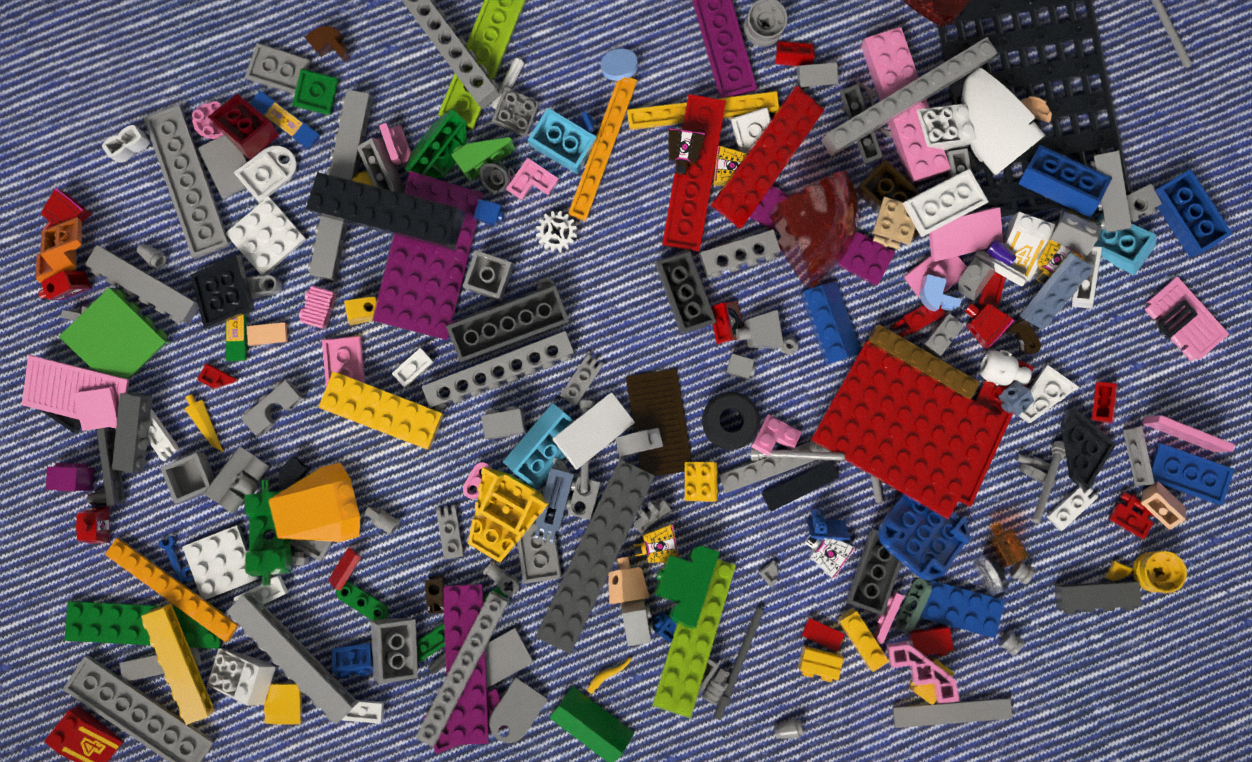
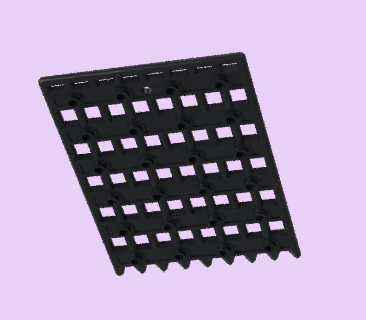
M932 0L944 63L988 37L997 51L996 55L1000 54L1003 70L992 72L990 61L983 65V69L1003 84L1015 97V89L1024 87L1027 98L1030 96L1035 97L1033 86L1044 84L1047 98L1045 104L1052 113L1051 123L1054 137L1046 139L1042 137L1003 169L1005 184L995 185L993 173L984 161L980 162L974 152L969 151L968 146L964 148L968 150L972 173L973 171L984 170L987 187H981L988 203L973 210V212L980 211V208L999 207V205L1010 203L1011 208L1000 210L1001 217L1015 215L1018 212L1029 213L1065 207L1047 198L1048 202L1037 203L1036 199L1043 198V195L1019 185L1020 181H1013L1010 165L1021 163L1024 174L1040 145L1065 157L1077 154L1078 162L1087 166L1085 152L1096 151V155L1104 154V149L1114 148L1115 151H1119L1126 196L1131 194L1092 0H967V2L949 0V5H944L941 0ZM1085 3L1088 19L1077 20L1074 4ZM1066 6L1069 22L1059 23L1056 8ZM1048 9L1051 25L1040 26L1037 11ZM1029 12L1032 28L1022 29L1019 14ZM1011 15L1014 31L1003 33L1000 17ZM993 18L995 34L985 36L982 20ZM974 21L977 37L966 39L964 23ZM956 24L959 40L948 42L945 26ZM1092 39L1095 55L1084 56L1081 40ZM1074 42L1077 58L1066 60L1063 44ZM1055 45L1058 61L1048 63L1045 47ZM1037 48L1040 64L1029 66L1026 50ZM1018 51L1021 67L1011 69L1008 53ZM971 73L949 85L952 105L960 104L959 98H962L964 81ZM1099 75L1102 91L1092 93L1089 76ZM1081 78L1084 94L1073 96L1070 80ZM1062 81L1065 98L1055 99L1052 83ZM1107 111L1110 128L1099 130L1096 113ZM1088 114L1091 131L1081 133L1078 116ZM1070 117L1073 134L1062 136L1059 119ZM1034 118L1029 124L1035 122L1042 131L1040 122L1045 121ZM1019 201H1029V205L1018 206Z

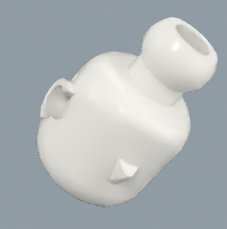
M996 350L989 351L985 355L980 368L981 376L987 382H993L997 386L998 384L1009 385L1014 380L1022 385H1026L1030 381L1032 371L1027 367L1020 368L1018 360L1006 350H1000V352Z

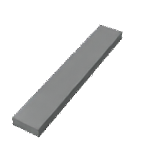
M1010 698L892 707L895 728L1012 719Z

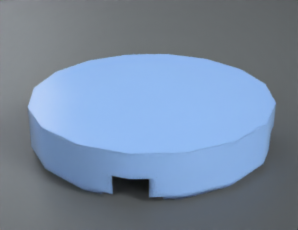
M614 49L603 56L601 60L603 75L610 80L620 81L624 77L627 79L636 73L638 69L637 56L629 49Z

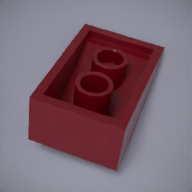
M238 94L234 95L208 116L212 123L249 159L253 158L279 137L271 121Z

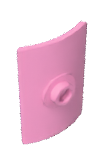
M930 255L904 275V278L920 298L921 283L923 277L927 274L947 279L944 288L945 292L959 281L968 267L958 256L935 262L932 261Z

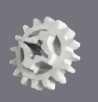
M551 211L550 217L545 214V220H539L541 226H536V230L540 231V233L536 234V237L542 238L539 244L545 243L544 249L547 250L550 247L552 253L555 252V249L562 253L563 247L569 250L568 244L574 245L572 238H577V234L573 233L577 230L576 226H572L574 220L568 221L569 215L566 214L563 217L561 211H559L558 215ZM554 220L562 221V223H556ZM548 225V232L544 235L545 227ZM553 227L560 232L561 238L554 234ZM569 229V236L565 239V232ZM552 241H557V242H559L560 244H553V243H550V242H552Z

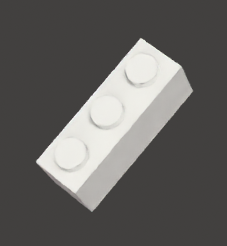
M1093 246L1088 256L1080 253L1084 256L1085 262L1094 267V269L1073 295L1072 307L1093 309L1102 247Z

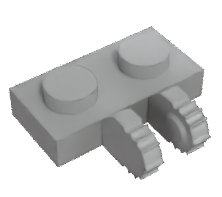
M664 500L656 502L654 505L651 501L648 502L650 511L647 513L642 509L638 510L640 515L633 524L641 534L672 511Z

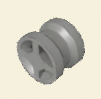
M1018 560L1014 564L1010 576L1014 579H1020V582L1023 584H1027L1032 579L1035 568L1026 566L1023 561Z
M1011 630L1007 631L999 641V646L1006 648L1011 655L1017 654L1024 644V640L1020 637L1017 638Z

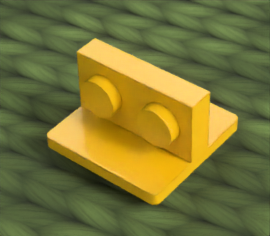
M685 462V501H717V462Z

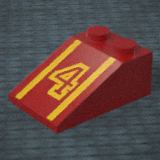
M80 705L68 710L44 741L58 754L73 762H109L124 743L121 738Z

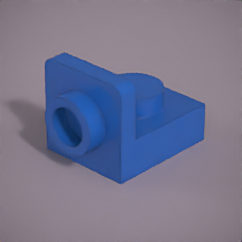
M661 611L654 618L652 627L658 635L671 643L677 624Z

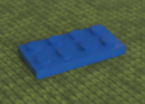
M1157 443L1150 464L1154 483L1159 481L1165 487L1219 506H1223L1234 472L1233 468L1162 443Z
M927 580L932 584V592L920 618L996 638L1005 600Z

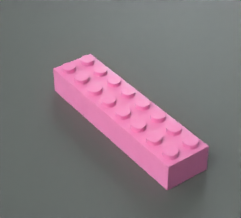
M901 27L864 39L861 49L880 101L919 78ZM927 100L887 123L891 130L905 176L912 185L945 175L950 170L945 151L927 147L917 110L929 108Z

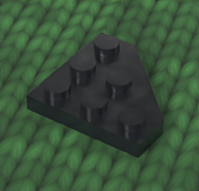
M1071 408L1060 423L1069 478L1081 489L1088 490L1115 448L1116 443L1077 409Z

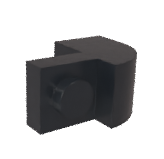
M291 457L279 472L278 480L282 491L303 479L311 470L298 457Z

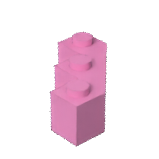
M906 641L886 644L891 667L910 665L912 682L915 685L933 683L934 695L938 703L959 701L956 680Z

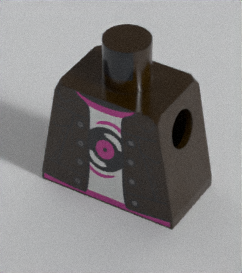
M669 128L668 156L670 163H676L675 174L686 175L688 165H696L705 133Z

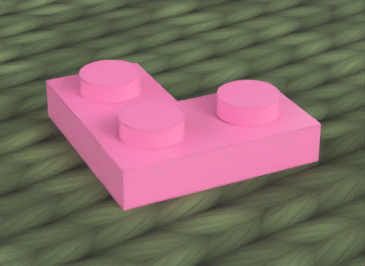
M527 158L506 190L520 200L525 198L532 186H535L549 196L558 183L559 178Z
M768 414L751 447L767 456L770 455L776 442L793 450L802 432Z

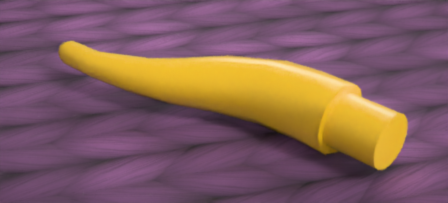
M629 657L623 664L597 674L586 690L593 694L605 679L623 670L632 658Z

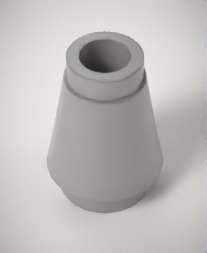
M144 243L138 246L137 253L152 268H161L165 264L166 256L164 252Z
M794 718L774 727L777 739L800 738L801 735H804L800 719L796 720Z

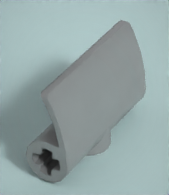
M238 447L206 489L204 495L217 502L227 511L235 514L244 502L245 495L255 493L258 488L257 482L270 466L242 447Z

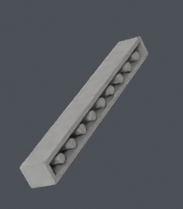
M988 37L984 38L828 132L821 140L831 157L986 64L997 54V51Z
M346 90V95H343L342 114L340 113L338 116L339 129L334 136L336 144L335 149L331 151L330 160L332 164L331 168L327 171V175L352 181V178H355L358 174L361 156L357 146L365 141L373 102L369 93ZM321 216L320 223L316 225L315 229L317 237L316 242L312 244L313 257L308 264L309 275L320 279L337 280L348 223Z

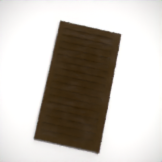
M673 368L626 376L632 419L635 422L633 424L634 432L659 428L663 447L638 452L640 469L654 476L685 472V462H692L677 369Z

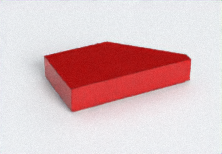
M208 363L204 365L197 378L198 381L214 389L236 383L239 380Z

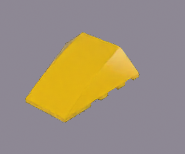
M482 467V479L478 487L479 495L475 503L474 510L476 511L474 519H472L468 544L500 563L549 503L538 490L512 475Z

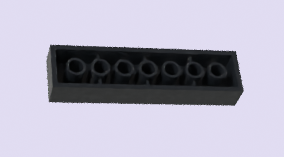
M320 172L316 174L306 206L307 210L319 216L455 251L466 215L457 207Z

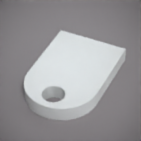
M271 146L237 169L234 174L253 197L261 203L294 177L297 163L294 155L288 149L281 146ZM286 155L290 157V161L287 164H282L279 162L280 157Z

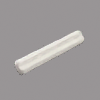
M515 58L498 90L500 96L491 103L492 108L496 109L505 86L512 89L524 65L521 59Z
M983 250L977 251L974 255V258L992 267L995 272L1019 286H1023L1028 279L1027 276L1007 264L989 257V254Z

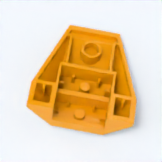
M341 462L317 469L269 499L278 538L342 542L359 537L360 514L351 479Z

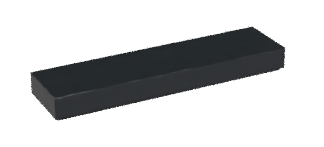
M831 460L762 494V497L770 512L840 477Z

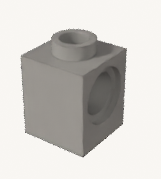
M731 354L725 374L748 380L755 373L756 366L753 365L754 360Z

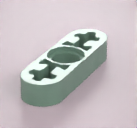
M918 578L913 582L896 619L898 630L911 633L915 629L932 592V584L929 581ZM916 601V608L911 610V604Z

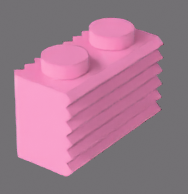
M311 285L305 294V307H302L300 310V322L326 330L337 293Z

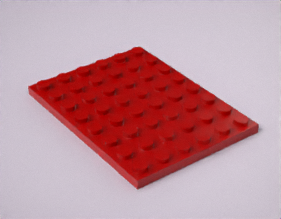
M866 341L810 441L830 452L844 453L845 461L944 518L949 519L1003 417Z

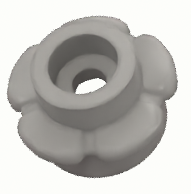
M784 337V346L780 347V350L787 355H792L798 350L799 345L794 337Z

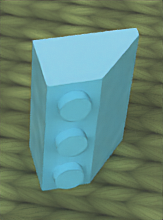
M547 108L528 138V142L532 148L578 175L588 159L597 137Z

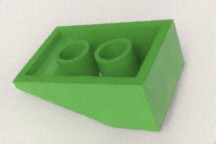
M507 137L468 143L464 146L460 145L453 151L454 153L451 156L467 180L471 182L480 176V169L483 165L491 162L498 163L516 150L511 138Z

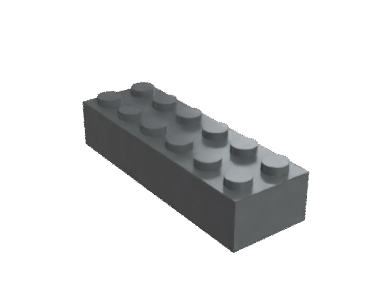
M554 283L447 323L446 328L459 361L462 362L565 324L569 320Z

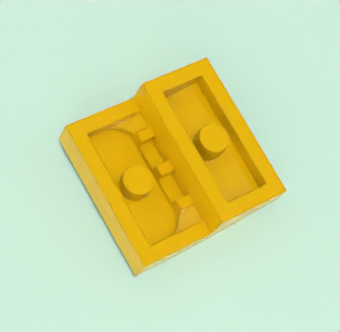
M284 682L270 684L264 703L266 724L302 723V692L296 683L284 684Z

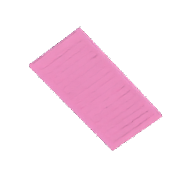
M28 355L22 405L79 419L73 393L113 387L117 406H119L120 393L128 391L129 379Z

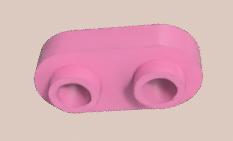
M478 463L474 466L463 486V492L466 497L470 499L478 498V487L482 479L480 470L482 467L492 469L489 464ZM472 485H475L477 487V491L475 493L471 492L470 490Z

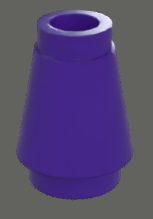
M996 239L986 251L989 257L1009 266L1017 257L1002 241L999 242Z

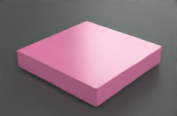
M113 387L73 393L82 431L117 425L118 406Z

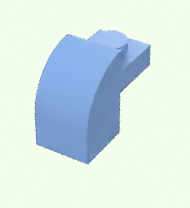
M927 274L923 277L920 287V299L924 306L931 311L938 310L940 306L941 309L953 311V309L960 307L962 299L943 294L947 279Z

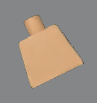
M629 557L617 559L619 570L609 572L608 574L610 604L650 598L642 569L640 567L630 568Z

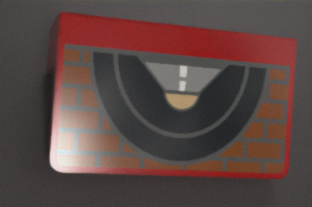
M725 302L711 306L716 323L713 324L716 344L737 340L736 329L743 328L738 302Z

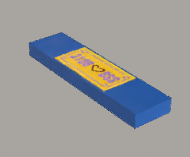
M260 90L249 103L271 123L308 150L320 138L316 131Z

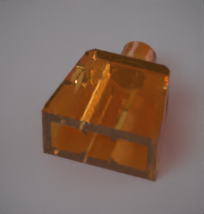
M1000 521L989 526L995 536L989 539V542L1003 568L1029 557V554L1012 529L1005 531Z

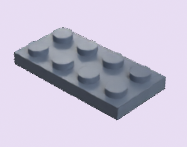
M1070 252L1020 316L1044 330L1052 322L1058 311L1063 309L1067 300L1077 292L1081 283L1090 276L1094 267Z

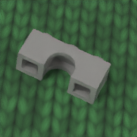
M290 381L278 382L270 394L263 395L255 407L251 406L244 412L245 415L241 419L256 436H263L276 425L270 414L273 406L280 404L285 410L292 411L305 399Z

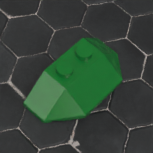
M450 109L437 119L411 151L405 170L408 173L412 171L435 179L444 178L456 163L451 156L454 153L453 151L458 146L467 144V121L453 109Z

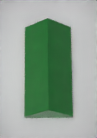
M573 685L549 717L607 762H615L624 753L635 734L634 731Z

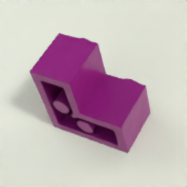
M55 463V467H47L46 490L93 491L94 468L87 467V464Z

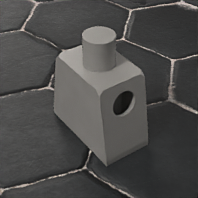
M974 258L959 279L958 292L975 301L995 273V270Z
M778 310L744 321L745 328L736 329L737 340L747 339L749 348L778 349L784 346Z

